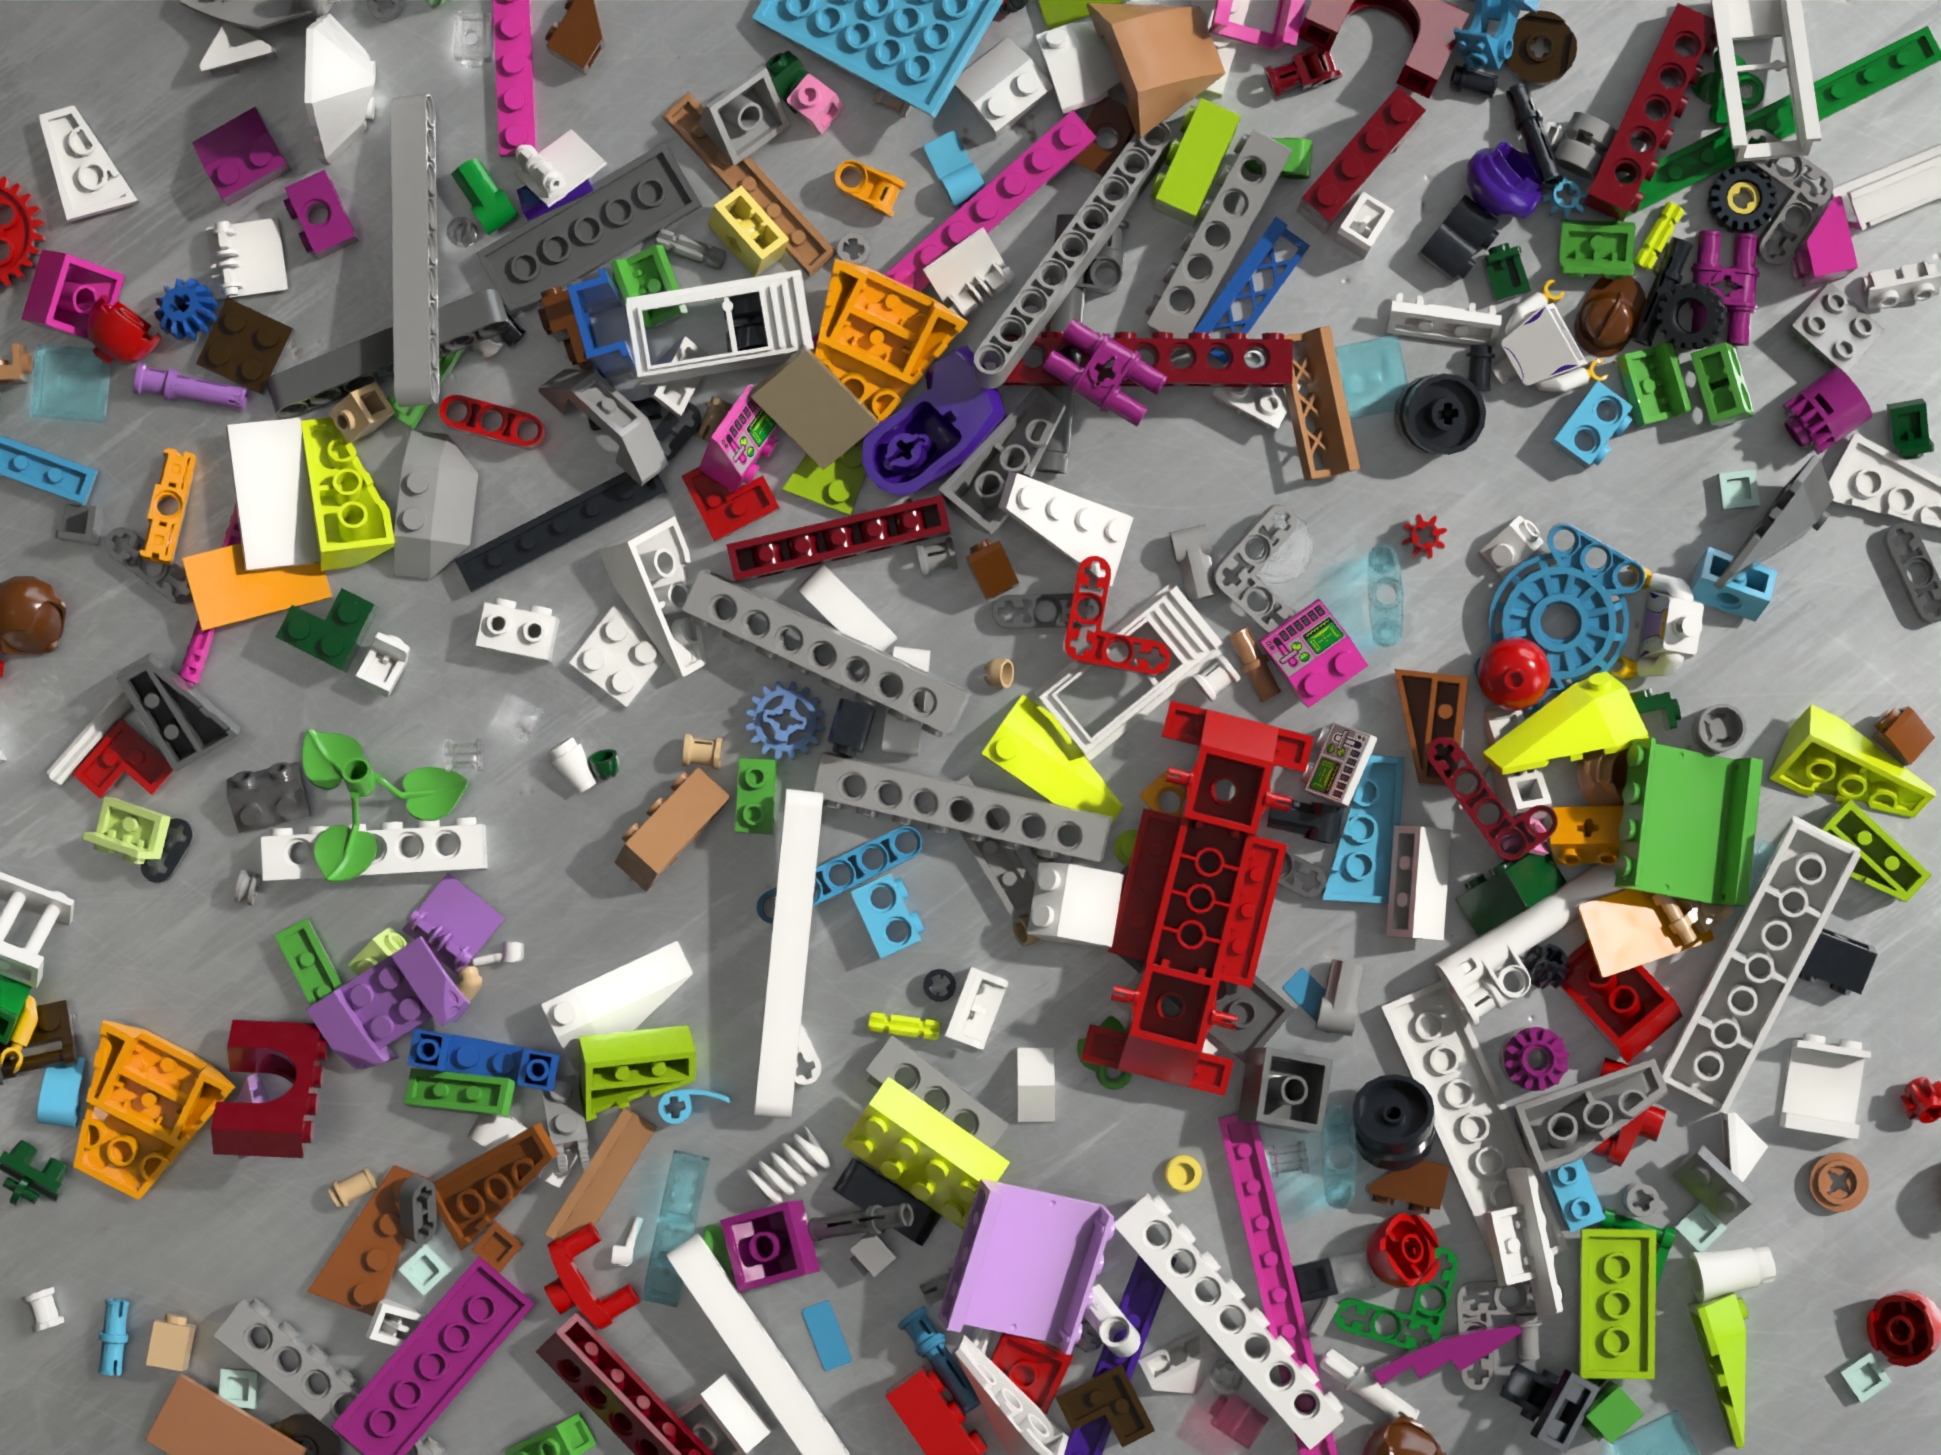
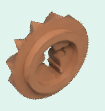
M1829 1153L1816 1161L1809 1174V1190L1818 1204L1831 1211L1844 1212L1855 1208L1863 1201L1868 1191L1869 1178L1865 1167L1857 1158L1846 1153ZM1849 1170L1850 1172L1846 1175L1844 1183L1850 1193L1848 1194L1846 1191L1838 1188L1827 1193L1833 1183L1827 1172L1829 1171L1840 1176Z

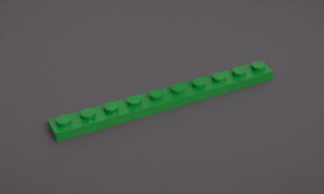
M1926 26L1814 82L1819 122L1940 62L1941 50L1929 27ZM1790 95L1744 117L1745 130L1762 129L1780 141L1796 134ZM1729 125L1658 160L1660 163L1651 182L1643 179L1638 190L1645 195L1636 213L1738 163L1735 162V150L1731 146ZM1762 138L1750 139L1748 144H1759ZM1630 175L1618 180L1624 184L1633 182ZM1628 211L1626 218L1634 214Z

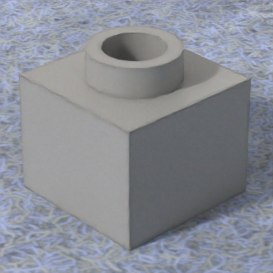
M870 1232L865 1234L850 1248V1251L854 1254L850 1261L863 1276L868 1272L873 1277L877 1276L897 1258V1255L878 1234L873 1235Z

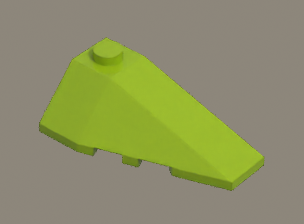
M1729 1293L1703 1303L1695 1301L1687 1305L1731 1446L1740 1449L1744 1447L1746 1327L1743 1320L1748 1319V1312L1742 1297L1736 1299L1735 1293Z

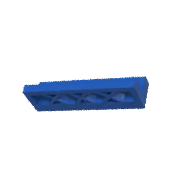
M1275 217L1194 332H1206L1211 335L1214 330L1230 327V332L1233 333L1235 332V326L1244 325L1239 333L1248 334L1310 245L1287 229L1288 224ZM1281 236L1299 248L1291 260L1276 262L1273 247ZM1268 254H1270L1271 263L1261 265ZM1286 266L1278 277L1277 267ZM1272 268L1274 284L1271 289L1255 292L1253 275L1256 271ZM1249 284L1250 293L1241 294L1246 285ZM1265 296L1257 307L1256 297ZM1251 298L1253 308L1251 317L1246 320L1233 322L1231 310L1233 303L1236 300ZM1227 313L1229 322L1219 324ZM1219 350L1209 353L1224 365L1228 362L1226 354Z

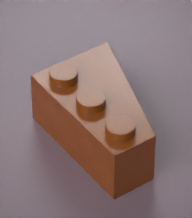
M1394 669L1418 783L1423 786L1448 788L1432 767L1428 759L1427 750L1434 739L1446 736L1454 739L1461 747L1469 679L1465 676ZM1440 745L1436 748L1438 755L1434 759L1437 762L1440 760L1446 761L1451 770L1444 774L1447 778H1450L1454 771L1459 769V764L1456 765L1451 757L1454 748L1452 746L1444 748Z

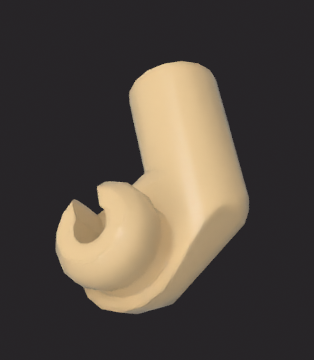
M475 966L464 967L459 971L461 982L457 987L467 997L469 1002L474 999L482 986V977L478 975V969Z

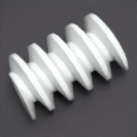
M806 1126L805 1130L808 1138L804 1139L797 1134L793 1135L796 1147L792 1148L786 1143L781 1144L784 1153L783 1157L770 1152L771 1166L760 1160L757 1162L760 1170L759 1175L749 1169L746 1171L755 1186L767 1200L770 1199L776 1204H781L783 1199L780 1190L788 1195H793L795 1191L792 1181L803 1187L806 1185L804 1172L814 1178L818 1176L816 1163L826 1169L830 1167L825 1150Z

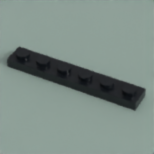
M623 472L454 560L471 593H474L668 492L659 474L641 486L628 473Z

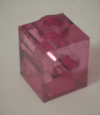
M1232 1391L1226 1397L1220 1394L1209 1411L1213 1415L1210 1421L1211 1425L1248 1450L1269 1420L1265 1413Z

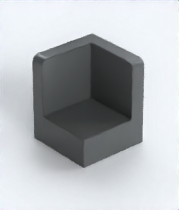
M65 504L62 531L56 530L55 538L66 542L99 546L104 510L98 506L90 505L86 507Z

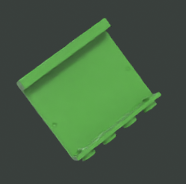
M1656 738L1631 740L1627 753V781L1623 789V816L1618 831L1620 838L1619 852L1614 867L1616 875L1615 887L1723 907L1748 906L1763 760L1752 757L1732 759L1656 744Z

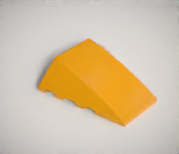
M834 259L815 356L868 408L880 423L887 419L902 401L905 394L912 386L916 385L922 378L923 373L936 358H939L951 340L968 324V321L935 299L877 271L858 264Z
M103 1020L99 1033L101 1034L99 1047L94 1058L91 1087L88 1089L86 1099L88 1103L85 1118L82 1120L73 1167L140 1200L214 1113L216 1101H224L235 1086L212 1063L152 1032Z

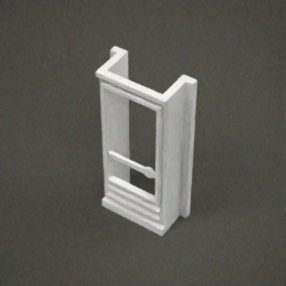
M1711 0L1731 146L1735 150V162L1809 156L1813 142L1821 141V131L1801 0ZM1782 37L1785 62L1775 60L1773 63L1736 66L1733 41ZM1783 68H1786L1797 140L1747 144L1737 72L1772 69L1774 71H1781Z
M1941 143L1834 186L1831 196L1833 198L1842 196L1849 228L1865 230L1867 229L1866 225H1875L1941 198Z
M801 270L626 298L630 335L640 385L644 386L784 363L804 345L815 354ZM759 292L768 346L738 351L731 312L733 303L729 300V297ZM724 298L722 308L726 311L732 347L731 353L651 365L642 311Z
M1171 583L1109 633L1130 636L1148 621L1182 665L1161 682H1158L1154 676L1146 675L1154 687L1091 738L1056 696L1093 665L1073 661L1034 693L1042 705L1048 708L1078 745L1080 751L1089 762L1190 681L1194 674L1201 672L1226 651L1222 647L1223 642L1178 587H1173ZM1114 642L1108 647L1107 654L1119 644L1123 647L1122 651L1124 654L1128 655L1129 651L1124 643ZM1134 653L1133 661L1138 666V657Z

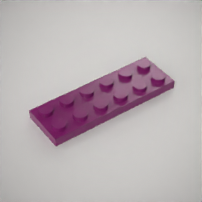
M478 1256L335 1421L331 1428L363 1455H406L535 1304Z

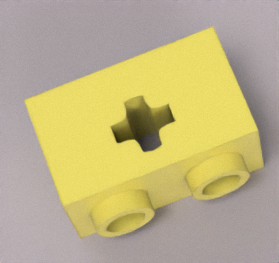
M742 186L714 205L707 223L753 277L758 276L781 259L789 241L788 237Z

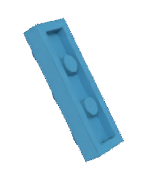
M0 435V475L86 506L99 471Z

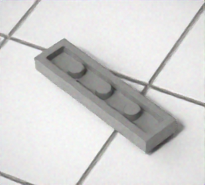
M969 775L957 781L974 785ZM957 800L953 805L952 812L958 820L965 821L970 817L971 808L967 802ZM990 811L988 815L989 823L994 828L1001 829ZM959 830L960 834L963 837L964 831ZM986 836L985 842L964 838L1012 919L1014 920L1029 911L1032 906L1035 883L1015 850L999 846L1000 839Z

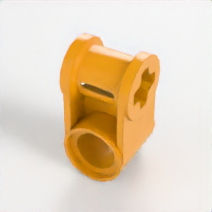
M854 160L841 163L836 169L834 177L835 188L841 195L889 218L893 216L892 207L899 191L905 189L907 185L904 181L891 174L875 170ZM848 170L856 171L861 177V182L856 187H846L841 182V175ZM888 187L884 199L881 201L880 199L882 197V194L885 188Z

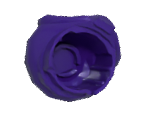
M1501 141L1495 148L1478 150L1467 163L1466 182L1474 201L1483 209L1495 216H1510L1523 219L1535 211L1541 199L1543 188L1539 184L1537 173L1528 153L1518 151L1507 142Z

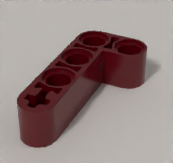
M1447 736L1438 737L1430 743L1427 754L1432 767L1501 859L1506 861L1521 859L1555 833L1558 819L1555 811L1550 807L1536 805L1514 820L1454 739ZM1440 745L1444 748H1449L1450 746L1454 748L1451 757L1456 765L1461 760L1466 763V766L1456 769L1450 778H1447L1444 774L1451 770L1446 761L1440 760L1437 762L1434 759L1438 755L1436 748ZM1463 774L1473 775L1477 780L1476 790L1470 794L1460 793L1456 789V781L1459 776ZM1485 804L1495 805L1499 810L1498 820L1488 825L1482 823L1478 818V811L1481 806ZM1537 812H1545L1552 819L1551 828L1544 833L1536 832L1531 828V817ZM1507 834L1517 835L1522 842L1521 849L1513 855L1505 854L1500 848V841L1503 836Z

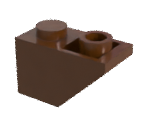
M567 0L564 7L567 13L560 23L555 21L548 30L545 40L548 41L546 47L550 54L587 75L605 46L595 0Z
M986 539L970 548L971 555L966 557V563L986 602L1019 586L1017 576L1000 541L992 544L990 539Z
M1423 1160L1409 1169L1388 1170L1367 1183L1365 1191L1373 1194L1372 1201L1393 1206L1395 1199L1409 1202L1408 1210L1429 1215L1431 1208L1440 1210L1450 1166Z

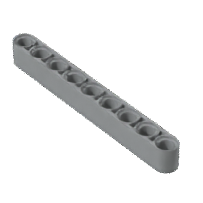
M422 94L393 98L390 106L394 393L399 407L437 404L440 394L435 108L431 95Z
M1162 121L1140 140H1138L1135 133L977 348L974 354V378L981 387L994 389L1005 382L1167 160L1166 157L1170 150L1171 131L1166 123ZM1150 139H1157L1161 141L1162 144L1152 146L1149 145L1146 141ZM1129 167H1138L1142 171L1139 173H1130L1126 169ZM1110 194L1119 195L1121 199L1118 201H1110L1105 197ZM1089 222H1097L1101 227L1090 229L1085 225ZM1077 250L1081 254L1077 257H1069L1065 252ZM1056 278L1061 282L1057 285H1048L1044 280ZM1027 306H1036L1040 311L1032 314L1025 312L1023 309ZM1007 334H1015L1019 339L1014 342H1008L1002 337ZM987 362H993L999 367L995 370H986L982 365Z

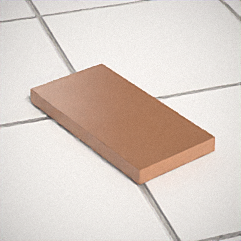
M184 1374L179 1375L145 1439L169 1455H304L307 1448Z

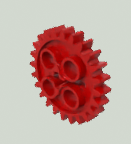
M3 176L0 179V211L5 208H11L14 216L7 225H0V245L7 244L10 249L9 256L5 260L0 261V281L7 287L12 288V276L15 275L21 280H25L21 269L24 266L30 269L36 268L29 259L31 255H41V251L35 248V243L45 242L46 238L36 233V230L46 225L42 220H34V217L41 212V209L38 206L28 207L34 199L33 196L27 193L19 197L23 187L16 183L9 189L10 180Z

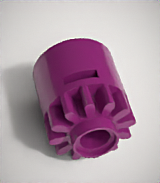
M1839 367L1832 368L1782 405L1788 418L1784 421V426L1789 435L1798 446L1804 448L1808 445L1810 450L1814 449L1817 455L1842 440L1872 418V411L1865 397L1852 379Z
M1532 1026L1522 1027L1509 1034L1502 1043L1499 1052V1064L1504 1076L1513 1085L1531 1091H1545V1089L1558 1085L1559 1080L1568 1071L1569 1052L1566 1051L1563 1039L1559 1038L1549 1029ZM1538 1049L1542 1055V1061L1537 1068L1532 1069L1527 1062V1057L1530 1051Z

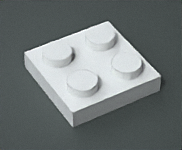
M613 605L569 663L629 708L665 659L643 627Z

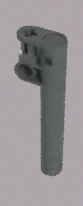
M1057 215L1054 244L1075 215ZM1121 221L1112 234L1111 246L1107 245L1108 241L1105 243L1045 325V331L1064 333L1072 319L1083 324L1085 294H1110L1118 289L1123 276L1125 255L1121 251L1123 230L1129 229V222ZM1089 222L1085 225L1090 229L1101 227L1097 222ZM1077 250L1065 252L1069 257H1077L1081 254ZM1102 267H1109L1114 270L1116 279L1110 284H1102L1097 280L1095 273ZM1050 278V285H1057L1061 282L1059 279ZM1068 349L1061 353L1062 356L1074 363H1079V354L1075 350ZM1042 386L1063 403L1066 409L1035 471L1066 474L1068 470L1067 455L1070 451L1075 394H1071L1070 386Z

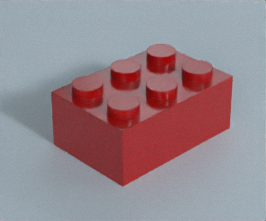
M922 1364L886 1390L885 1397L926 1455H986L985 1452L988 1451L986 1442L976 1429L971 1432L963 1423L967 1420L966 1414H963L962 1409L954 1398L948 1401L942 1393L945 1390V1385L934 1368L927 1371Z

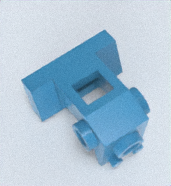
M1469 0L1475 3V14L1469 30L1458 28L1453 30L1458 50L1461 51L1465 64L1478 69L1490 68L1499 70L1504 59H1508L1512 54V37L1520 10L1537 13L1540 0ZM1489 20L1500 21L1498 30L1493 37L1486 33Z

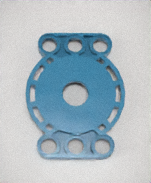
M1558 523L1549 530L1547 544L1551 552L1542 553L1524 560L1508 572L1497 587L1490 605L1488 622L1492 643L1505 638L1523 637L1535 642L1545 652L1551 668V681L1546 694L1535 705L1528 708L1535 713L1544 707V700L1548 695L1552 693L1561 694L1574 683L1584 680H1579L1578 676L1589 672L1596 665L1600 669L1595 673L1610 670L1620 657L1628 636L1629 614L1627 602L1623 594L1638 591L1645 582V572L1641 564L1568 523ZM1560 530H1568L1574 535V544L1567 550H1559L1553 544L1554 535ZM1600 548L1605 551L1607 559L1602 567L1592 568L1587 565L1585 556L1590 549ZM1555 559L1557 564L1547 566L1546 560ZM1539 562L1540 568L1529 572L1523 578L1516 575L1525 567ZM1625 566L1635 567L1639 572L1638 581L1632 586H1624L1618 581V572ZM1511 580L1515 586L1509 592L1505 603L1498 602L1503 589ZM1617 594L1620 600L1612 602L1610 595ZM1553 604L1568 605L1577 616L1575 630L1565 638L1555 639L1549 637L1541 627L1543 612ZM1622 609L1623 613L1622 633L1616 632L1617 619L1615 611ZM1496 610L1502 612L1501 623L1503 632L1498 634L1495 632L1494 625ZM1613 641H1619L1614 654L1606 662L1603 658L1609 652ZM1481 652V653L1475 658V661H1474V664H1473V666H1474V674L1476 675L1477 679H1478L1477 666H1478V663H1479V661H1480V658H1481L1483 652ZM1571 678L1572 683L1563 684L1561 679Z

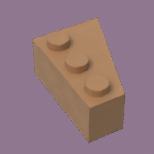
M699 767L691 775L684 772L670 787L674 793L666 801L660 797L646 812L650 818L642 826L636 822L621 838L625 844L614 863L646 892L654 885L656 878L676 861L677 856L718 815L731 797Z

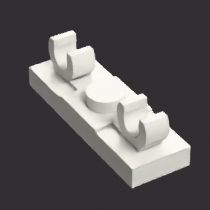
M1398 293L1396 300H1392L1386 333L1469 345L1492 346V348L1496 346L1502 315H1496L1495 306L1490 305L1487 314L1476 312V303H1471L1468 311H1465V309L1447 305H1423L1424 300L1420 295L1417 296L1416 304L1403 302V293Z

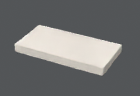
M300 418L227 425L226 433L245 571L318 564L320 561Z

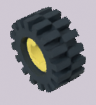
M1745 164L1743 167H1739V165L1733 166L1731 169H1726L1710 187L1708 192L1710 196L1707 200V206L1711 207L1709 213L1712 218L1715 217L1718 222L1716 224L1720 228L1722 226L1728 228L1727 232L1733 233L1738 231L1739 234H1745L1748 231L1753 232L1765 224L1774 213L1773 209L1777 205V198H1775L1777 193L1776 186L1772 187L1770 183L1772 181L1769 175L1767 177L1762 174L1763 170L1759 167L1753 169L1751 168L1752 165ZM1742 189L1748 191L1752 197V202H1748L1745 209L1737 207L1733 202V196H1737Z

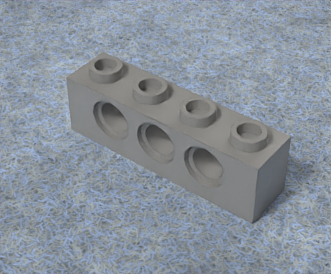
M894 1035L890 1037L865 1070L870 1074L867 1081L879 1090L888 1077L895 1081V1074L900 1068L909 1067L913 1069L917 1080L915 1085L907 1090L922 1101H924V1097L929 1091H941L945 1095L946 1104L938 1112L952 1122L960 1113L972 1115L975 1120V1127L969 1134L991 1149L1009 1127V1124Z

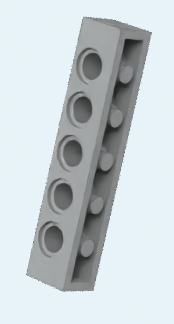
M1253 129L1250 135L1245 132L1242 134L1234 149V152L1239 154L1233 167L1225 165L1216 182L1221 187L1215 200L1207 198L1198 214V217L1202 218L1203 222L1197 233L1190 229L1180 247L1186 253L1179 265L1172 262L1162 280L1168 284L1161 297L1155 294L1145 311V314L1150 316L1147 325L1160 332L1173 333V338L1188 339V333L1194 332L1293 152L1291 148L1256 129ZM1248 160H1256L1262 165L1263 173L1257 181H1249L1242 174V167ZM1231 192L1241 194L1245 200L1244 209L1240 213H1230L1225 208V197ZM1220 225L1226 230L1227 239L1223 245L1214 246L1209 243L1206 233L1210 226ZM1195 257L1204 258L1209 264V272L1203 278H1196L1189 271V263ZM1182 289L1190 294L1191 305L1188 309L1178 310L1172 305L1171 296L1174 291Z

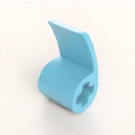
M955 130L924 145V150L954 208L969 201L985 187L978 169L973 162L971 163Z
M78 1057V1065L66 1067L64 1063L46 1067L38 1102V1123L76 1128L81 1110L79 1089L87 1062L85 1058Z
M702 1089L673 1090L661 1097L658 1111L664 1121L670 1124H679L686 1121L692 1114V1095H706L729 1103L731 1102V1097ZM672 1097H678V1102L684 1101L686 1109L680 1111V1117H673V1112H667L666 1105L672 1103Z

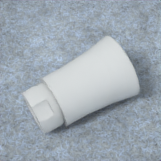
M1746 1247L1717 1252H1690L1689 1254L1691 1282L1694 1293L1701 1303L1736 1291L1755 1288L1759 1284L1773 1282L1776 1276L1775 1263L1769 1247H1757L1754 1249Z

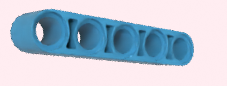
M909 826L899 827L817 867L815 876L817 895L813 899L812 907L919 855L923 846L920 833ZM905 832L913 834L917 840L915 850L907 854L898 851L895 844L897 837ZM878 849L882 852L884 860L881 867L871 870L864 866L862 859L867 850ZM845 865L848 867L851 874L848 883L836 886L831 882L829 875L834 866ZM776 887L761 895L756 906L759 917L773 924V918L768 917L764 913L763 906L768 898L776 896Z

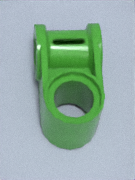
M1272 138L1293 150L1279 177L1287 179L1311 178L1313 141L1304 138ZM1248 160L1243 165L1249 173L1262 175L1263 173L1262 165L1257 163L1256 160Z

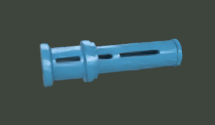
M923 1306L898 1323V1327L900 1330H906L917 1347L915 1350L917 1355L928 1359L943 1384L962 1409L963 1414H967L979 1406L981 1402L963 1370L944 1345L946 1336L943 1332L938 1333L926 1315L928 1310Z

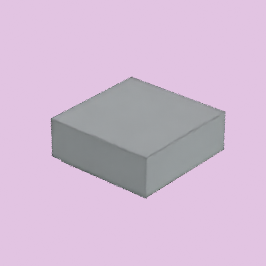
M1323 1297L1308 1324V1329L1322 1337L1339 1304L1328 1297Z

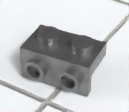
M280 762L270 766L268 769L256 772L242 771L227 779V798L238 833L310 816V807L300 778L301 769L298 762L290 764Z
M1704 1145L1694 1153L1689 1152L1684 1156L1672 1173V1176L1725 1226L1752 1205L1757 1198V1195Z

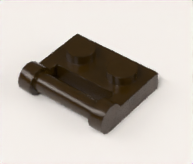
M67 1000L36 1006L38 1022L27 1047L62 1041V1049L23 1057L21 1068L16 1073H13L17 1060L11 1056L6 1057L1 1067L4 1079L17 1077V1073L64 1063L66 1067L78 1065V1053L70 1003ZM9 1040L6 1045L0 1042V1056L5 1049L11 1047L12 1041Z

